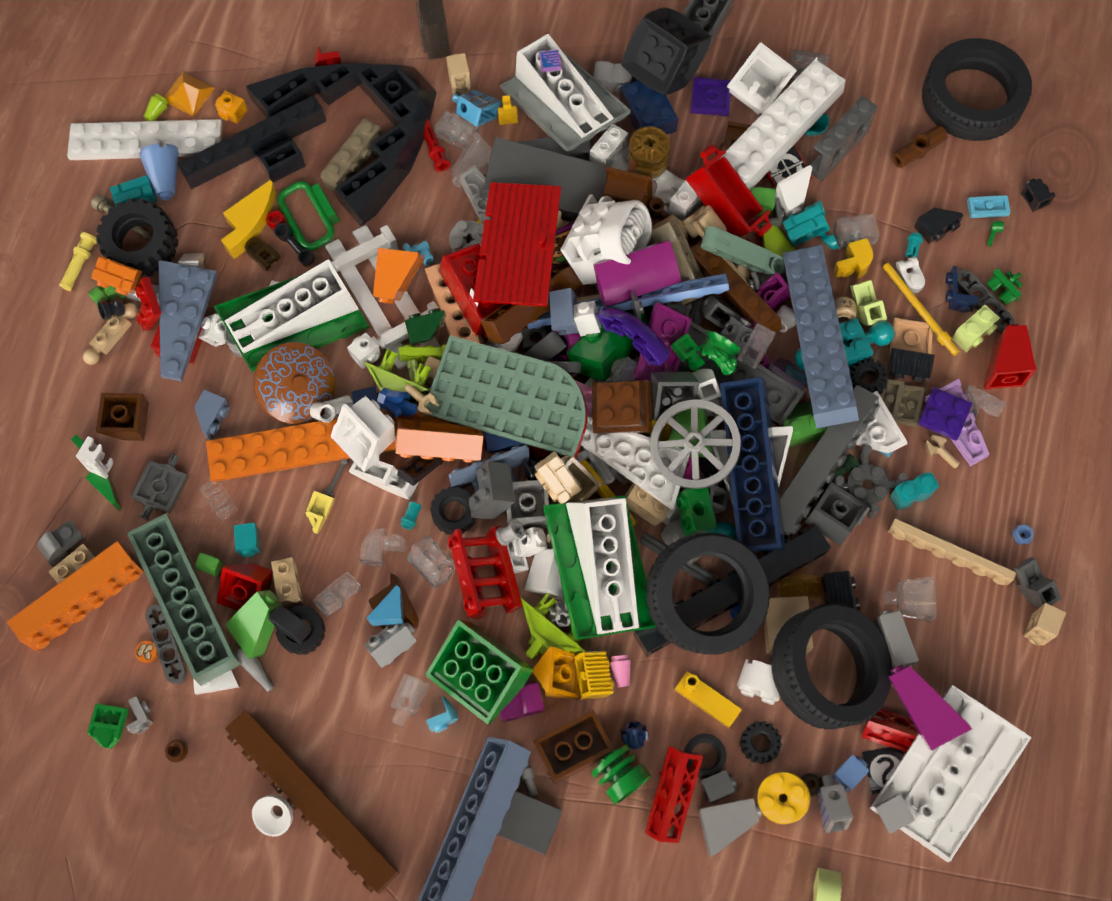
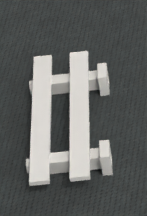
M367 225L353 231L360 245L346 251L340 240L337 239L325 245V248L333 259L331 264L335 271H340L379 337L377 340L381 345V349H388L399 354V347H403L401 342L409 338L405 322L394 328L391 327L355 265L369 259L376 271L378 248L398 250L397 241L387 225L380 228L381 234L373 237ZM407 291L400 301L394 300L405 320L409 319V315L420 313ZM433 301L427 304L428 310L421 313V316L429 314L428 311L438 308L436 303ZM435 337L432 341L420 343L421 347L425 345L440 347ZM398 355L394 364L400 370L407 366V362H400Z

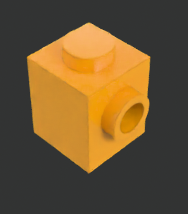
M224 91L215 103L218 115L223 120H230L236 124L241 121L248 111L244 99L227 91Z

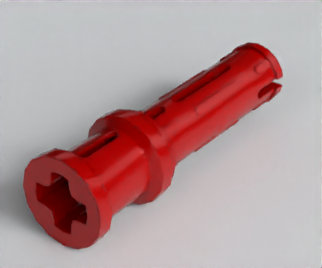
M427 119L424 138L429 148L428 154L434 162L435 171L442 172L449 169L451 164L446 159L445 149L439 145L430 120Z

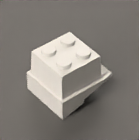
M760 42L728 84L727 88L730 89L729 92L758 115L760 113L763 114L797 70Z
M366 396L350 408L346 403L342 405L338 421L334 425L331 438L364 472L379 460V455L395 440V423L388 414L384 415L380 411V406L374 400L370 401Z

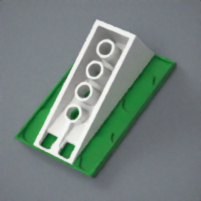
M329 259L302 275L214 306L252 372H255L259 361L269 350L281 344L298 342L314 348H320L370 328Z
M625 496L543 505L548 533L551 538L564 600L567 605L575 639L579 640L655 628V622L652 621L648 612L649 607L646 604L647 578Z

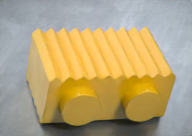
M587 651L574 656L582 700L602 699L613 694L614 683L610 677V662L606 656V651Z

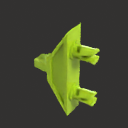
M386 349L380 366H374L364 361L380 391L383 388H389L394 391L406 392V385L411 384L424 396L430 392V389L425 388L426 385L424 384L432 368L419 363L415 377L409 381L393 374V371H391L399 355L398 353ZM409 394V400H414L415 398Z
M548 593L545 594L535 607L530 606L521 598L531 634V639L528 642L531 646L526 651V656L529 659L533 660L539 653L544 655L549 647H555L575 654L586 652L579 646L578 642L580 639H575L572 630L569 634H564L545 618L544 615L549 611V607L556 603V600L552 598L546 604L549 599Z

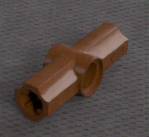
M937 125L924 134L916 135L913 141L892 154L893 163L897 167L903 168L912 161L923 158L928 151L947 140L946 130L942 126Z

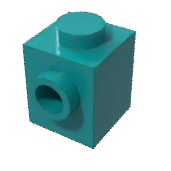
M256 523L234 525L235 550L240 556L242 555V557H252L256 553H261L260 532Z

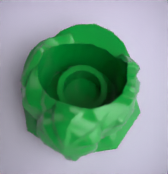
M707 330L706 342L699 346L702 355H708V358L712 359L716 367L721 369L724 375L734 374L737 369V359L734 356L741 353L740 347L729 338L717 332Z

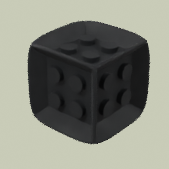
M659 8L647 13L638 23L624 52L621 65L629 74L658 93L669 95L683 89L692 80L709 48L711 36L702 27L683 14L670 8Z

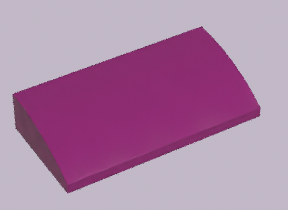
M670 240L629 252L626 256L631 259L630 264H623L613 259L593 264L600 300L606 307L631 299V292L635 291L636 296H640L681 282L678 264Z

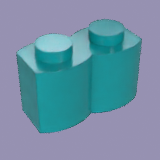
M923 473L917 476L914 481L909 480L900 483L894 489L890 498L896 510H903L912 506L914 502H922L929 499L937 490L939 484L933 473Z

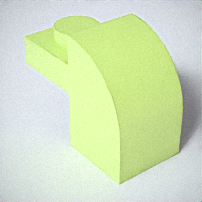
M872 280L850 286L857 307V318L863 325L869 326L878 321L887 320L883 300L876 299Z
M818 868L813 885V901H840L842 891L841 872Z

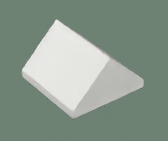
M545 549L535 554L524 590L544 596L548 593L549 597L565 601L553 549Z

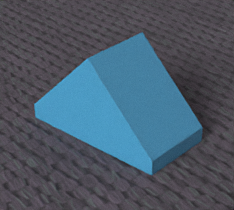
M397 585L367 617L372 626L404 623L402 592Z

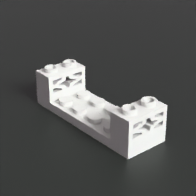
M612 124L590 150V162L627 171L629 166L628 133ZM668 170L661 176L653 179L658 184L655 197L661 198L664 201V211L674 215L679 220H685L702 204V201L689 183Z

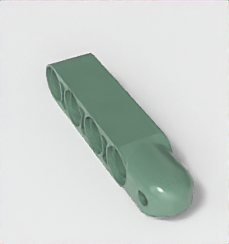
M711 226L705 228L701 244L702 249L750 270L762 272L769 276H773L776 273H779L781 276L784 273L785 263L782 256L722 229Z

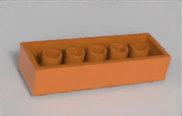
M116 541L9 619L7 623L20 642L35 651L47 647L50 643L49 641L53 638L63 635L72 624L82 621L91 610L101 607L110 596L120 593L125 585L136 581L144 571L132 555Z

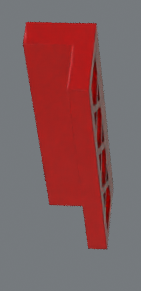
M880 709L876 713L877 716L882 717L884 720L875 717L867 720L862 731V738L904 752L909 750L919 734L911 718L884 709ZM896 722L903 724L905 727L898 725Z
M675 746L668 747L645 834L658 842L679 843L703 755L685 752ZM688 759H694L692 767L687 771ZM686 781V789L681 792V784H683ZM680 803V811L674 814L675 806ZM674 825L673 836H667L669 828Z

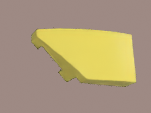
M316 491L313 492L306 510L307 512L305 513L311 522L313 532L319 534L335 498Z

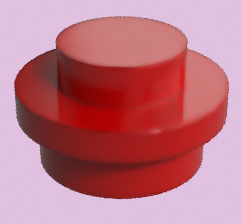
M271 211L267 215L266 223L269 228L274 230L278 224H285L286 218L279 211Z

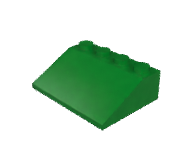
M458 619L425 676L482 721L490 725L523 688L534 669L472 622Z

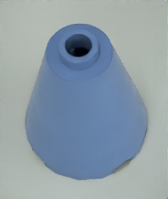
M160 144L143 147L141 153L139 152L140 159L156 197H159L161 200L172 199L176 192L178 148L172 144H166V147H160Z

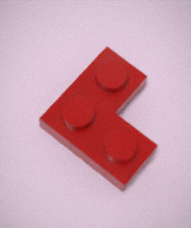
M146 277L141 278L136 286V295L142 303L137 313V322L142 326L143 331L151 330L162 314L150 278Z

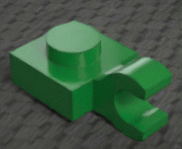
M688 333L670 346L682 362L688 360V365L693 372H696L705 364L704 360L697 354L700 348Z

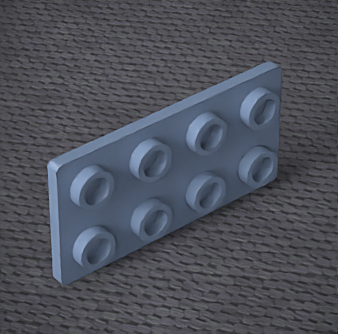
M517 445L506 453H496L485 461H475L467 468L463 469L461 467L453 470L448 475L451 487H460L462 489L473 485L475 492L479 490L477 470L487 461L509 464L512 482H517L512 469L522 466L524 461L530 462L528 445Z

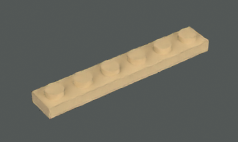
M895 519L888 530V533H891L898 540H906L911 542L916 548L927 549L934 556L947 558L959 567L965 566L976 575L992 578L993 582L999 585H1009L1017 573L900 520Z

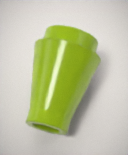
M155 94L154 97L151 96L143 118L147 121H155L168 108L167 104L169 102L159 94Z

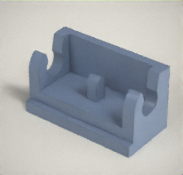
M567 288L549 292L551 329L558 331V335L579 333L573 318L574 307L577 304V296L573 290Z

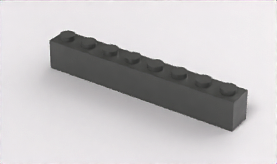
M856 385L853 391L859 420L829 426L780 499L784 537L790 538L792 534L796 535L801 527L799 523L803 517L807 518L813 509L811 505L815 500L818 501L824 493L823 487L826 483H831L835 476V469L837 466L841 467L845 462L847 451L855 447L858 441L857 436L860 432L864 433L869 425L868 419L870 416H875L880 408V405H878L879 396Z

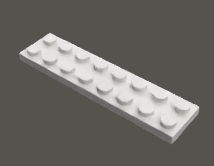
M221 119L72 123L70 126L67 157L69 160L140 158L139 152L141 153V149L153 144H160V147H166V144L175 145L178 148L179 157H191L222 141L223 122Z

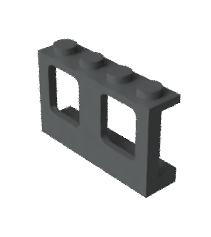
M862 96L816 143L814 148L821 154L810 164L813 176L823 181L869 133L878 106Z

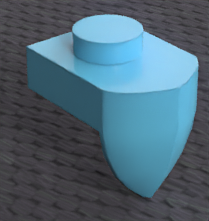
M444 696L442 700L447 712L426 720L431 732H442L448 729V725L459 719L456 709Z

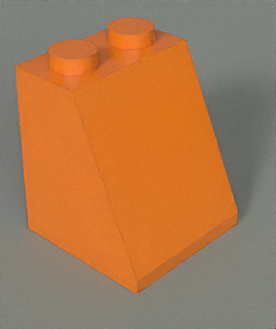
M378 248L373 297L379 298L378 302L394 304V300L400 301L423 263L425 256L418 252Z

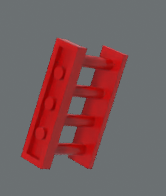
M494 526L484 537L463 538L461 529L455 530L448 537V546L452 552L464 599L463 606L467 611L468 618H472L479 613L481 607L503 605L507 614L514 613L523 606L508 548L505 545H501L497 540L496 530L502 526ZM487 545L489 547L491 556L468 558L465 548L467 546ZM492 565L496 576L473 578L470 567ZM499 586L501 596L478 599L476 587Z

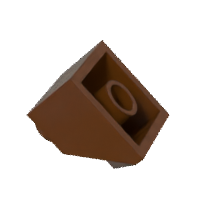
M101 393L96 432L120 440L144 441L149 402L141 393Z

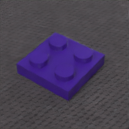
M694 77L691 113L728 117L731 93L727 86L731 80Z
M933 387L918 425L957 441L973 403Z

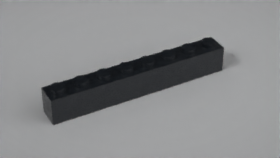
M313 95L177 164L192 190L255 158L254 153L286 137L293 139L325 123L326 118L323 108Z

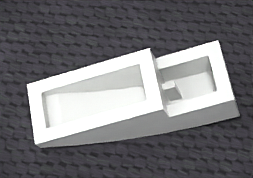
M379 460L365 472L355 462L349 470L353 475L408 500L411 499L418 485L417 483L412 486L397 476L398 470L393 465Z

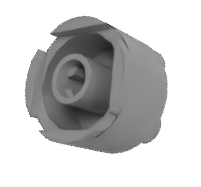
M458 221L449 236L451 253L477 243L481 246L484 225L475 221Z

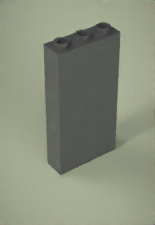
M495 137L481 198L488 199L490 182L561 186L559 211L562 212L561 218L574 221L577 219L590 194H593L597 203L603 197L607 181L606 166Z

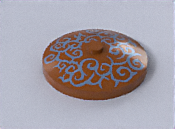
M291 342L274 347L261 358L255 369L253 387L259 405L270 417L281 423L299 425L315 420L310 415V408L315 402H325L334 398L336 380L331 364L319 350L304 343ZM324 408L321 410L320 415L324 414Z

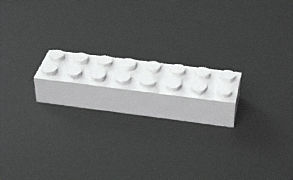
M816 59L723 155L739 174L749 190L765 176L843 94L845 79Z

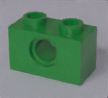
M708 488L686 489L677 495L676 506L679 509L681 527L684 530L685 536L711 533L717 529Z

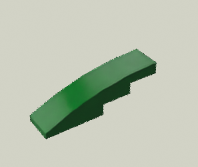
M77 434L70 439L79 449L84 443ZM90 472L85 478L119 511L121 509L120 501L110 477L108 476L105 479Z

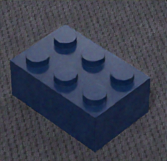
M639 80L620 87V101L631 110L628 117L635 131L643 127H656L667 135L677 132L678 117L666 95L654 91Z

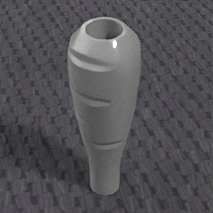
M239 648L236 651V656L242 667L267 692L273 690L274 686L269 681L258 658L248 659L243 650Z

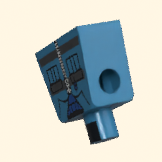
M472 90L465 94L457 91L452 99L453 102L457 103L456 113L476 127L498 117V108H500L501 101L479 91Z

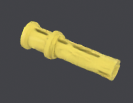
M85 232L80 234L81 239L77 247L73 249V258L59 284L61 288L68 291L72 290L85 260L90 258L93 245L97 244L96 237Z

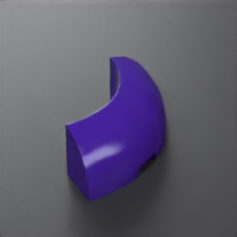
M604 308L595 314L606 331L616 333L621 337L626 335L632 339L633 346L641 353L649 365H662L669 357L670 352L664 342L648 325L637 317L616 308Z

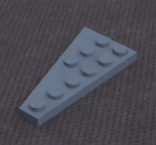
M159 260V307L162 313L160 315V372L162 378L183 381L218 275L216 271Z

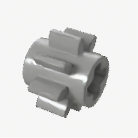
M556 601L553 607H549L550 621H556L558 628L560 626L569 627L570 618L565 601Z

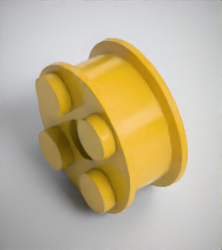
M786 772L774 773L768 776L760 785L758 804L762 813L769 820L779 824L793 823L801 819L809 808V789L805 782L794 774ZM782 794L787 795L788 799L786 802L781 800Z

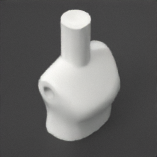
M783 305L776 314L781 318L782 330L780 332L784 333L796 325L793 308L791 309Z

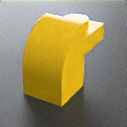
M867 238L848 244L845 252L848 259L836 262L833 270L835 278L841 276L848 277L854 273L856 278L859 279L867 273L873 259V250Z

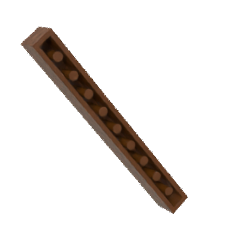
M244 710L225 728L229 733L227 738L235 746L239 744L244 749L241 752L249 762L254 760L259 765L256 768L257 771L264 778L269 776L274 781L271 783V786L279 794L284 792L287 795L288 799L286 801L294 810L299 808L303 813L301 818L308 826L313 824L318 829L316 832L317 836L324 843L329 841L334 846L331 851L340 860L344 857L349 862L346 867L355 876L361 875L364 879L362 884L370 893L375 891L380 894L399 874L250 713Z

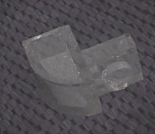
M385 528L375 529L363 539L359 560L362 565L383 567L385 550L406 552L407 542L405 538L398 534H391L387 537Z

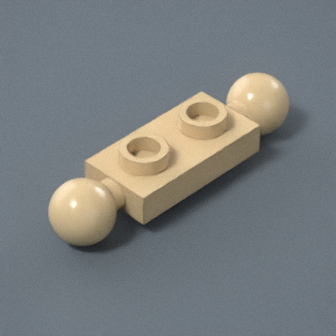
M125 304V314L119 317L112 315V318L106 322L89 344L93 349H88L84 352L83 360L89 365L96 364L100 359L99 353L102 352L107 355L132 325L128 319L135 318L138 313V309L134 304Z

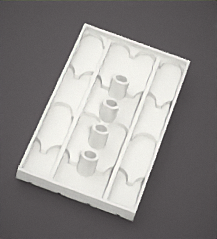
M954 685L948 689L943 699L971 726L972 730L932 751L928 750L921 735L918 734L870 807L871 810L877 813L874 806L900 793L915 821L900 828V830L947 862L951 861L1032 738Z

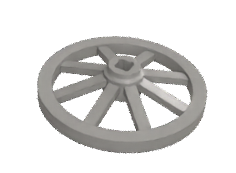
M694 399L673 405L659 417L651 434L650 449L656 467L666 479L684 488L701 489L715 485L729 475L738 461L741 440L738 427L726 410L715 403ZM691 409V432L689 433L672 417L681 411ZM698 409L709 410L717 414L718 416L702 431L698 432ZM724 420L732 433L733 439H707L705 437ZM666 423L684 437L681 440L659 442L661 431ZM693 439H697L699 441L696 444V446H693L691 444V441ZM685 446L675 460L666 468L661 460L659 449ZM733 446L730 458L725 466L705 447ZM689 453L692 454L693 480L684 479L673 474L674 470ZM700 453L719 470L715 475L699 480L698 456Z

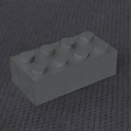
M690 0L684 10V16L698 24L711 36L709 48L702 62L731 13L735 0Z

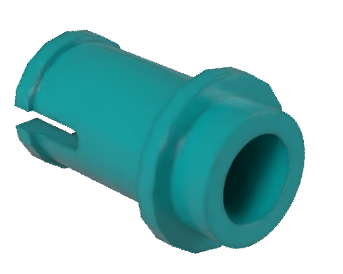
M911 233L907 238L908 246L905 257L909 258V255H911L910 258L914 256L918 258L923 238L919 233Z
M409 502L406 513L400 520L403 528L412 530L413 527H416L415 521L422 508L420 504Z

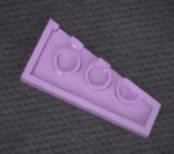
M960 379L940 389L968 401L966 394L962 391ZM930 395L924 398L925 403H927V400ZM969 411L958 440L951 439L970 467L990 455L982 434L977 429L976 419L971 411Z

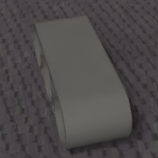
M552 331L523 355L549 361L567 345L556 331Z

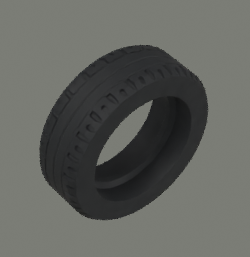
M983 38L963 39L951 43L940 50L932 60L922 86V101L931 120L936 125L942 126L946 133L970 141L991 140L1009 132L1020 120L1032 94L1031 75L1020 56L999 42ZM972 69L982 71L1000 82L1007 94L1008 100L1004 106L997 109H972L959 103L949 93L945 79L949 74L959 70Z
M700 533L680 538L667 546L655 559V564L652 565L649 571V579L646 582V604L649 607L648 612L651 619L655 622L654 625L669 642L686 651L718 655L736 650L740 645L743 646L750 641L752 635L755 636L767 615L770 588L765 568L761 565L757 555L752 553V549L731 536L720 533ZM699 556H714L725 560L734 568L741 583L742 599L736 616L728 625L714 631H700L690 627L679 617L673 604L672 587L676 574L685 563Z
M837 603L822 604L791 617L784 623L776 635L771 653L773 680L782 701L800 720L813 727L833 730L861 724L875 716L883 707L891 687V682L887 677L892 674L890 671L892 669L891 656L882 634L864 614L846 605ZM826 629L840 637L848 646L854 658L857 672L856 686L851 698L844 704H835L820 694L810 679L806 664V650L812 634L817 630Z

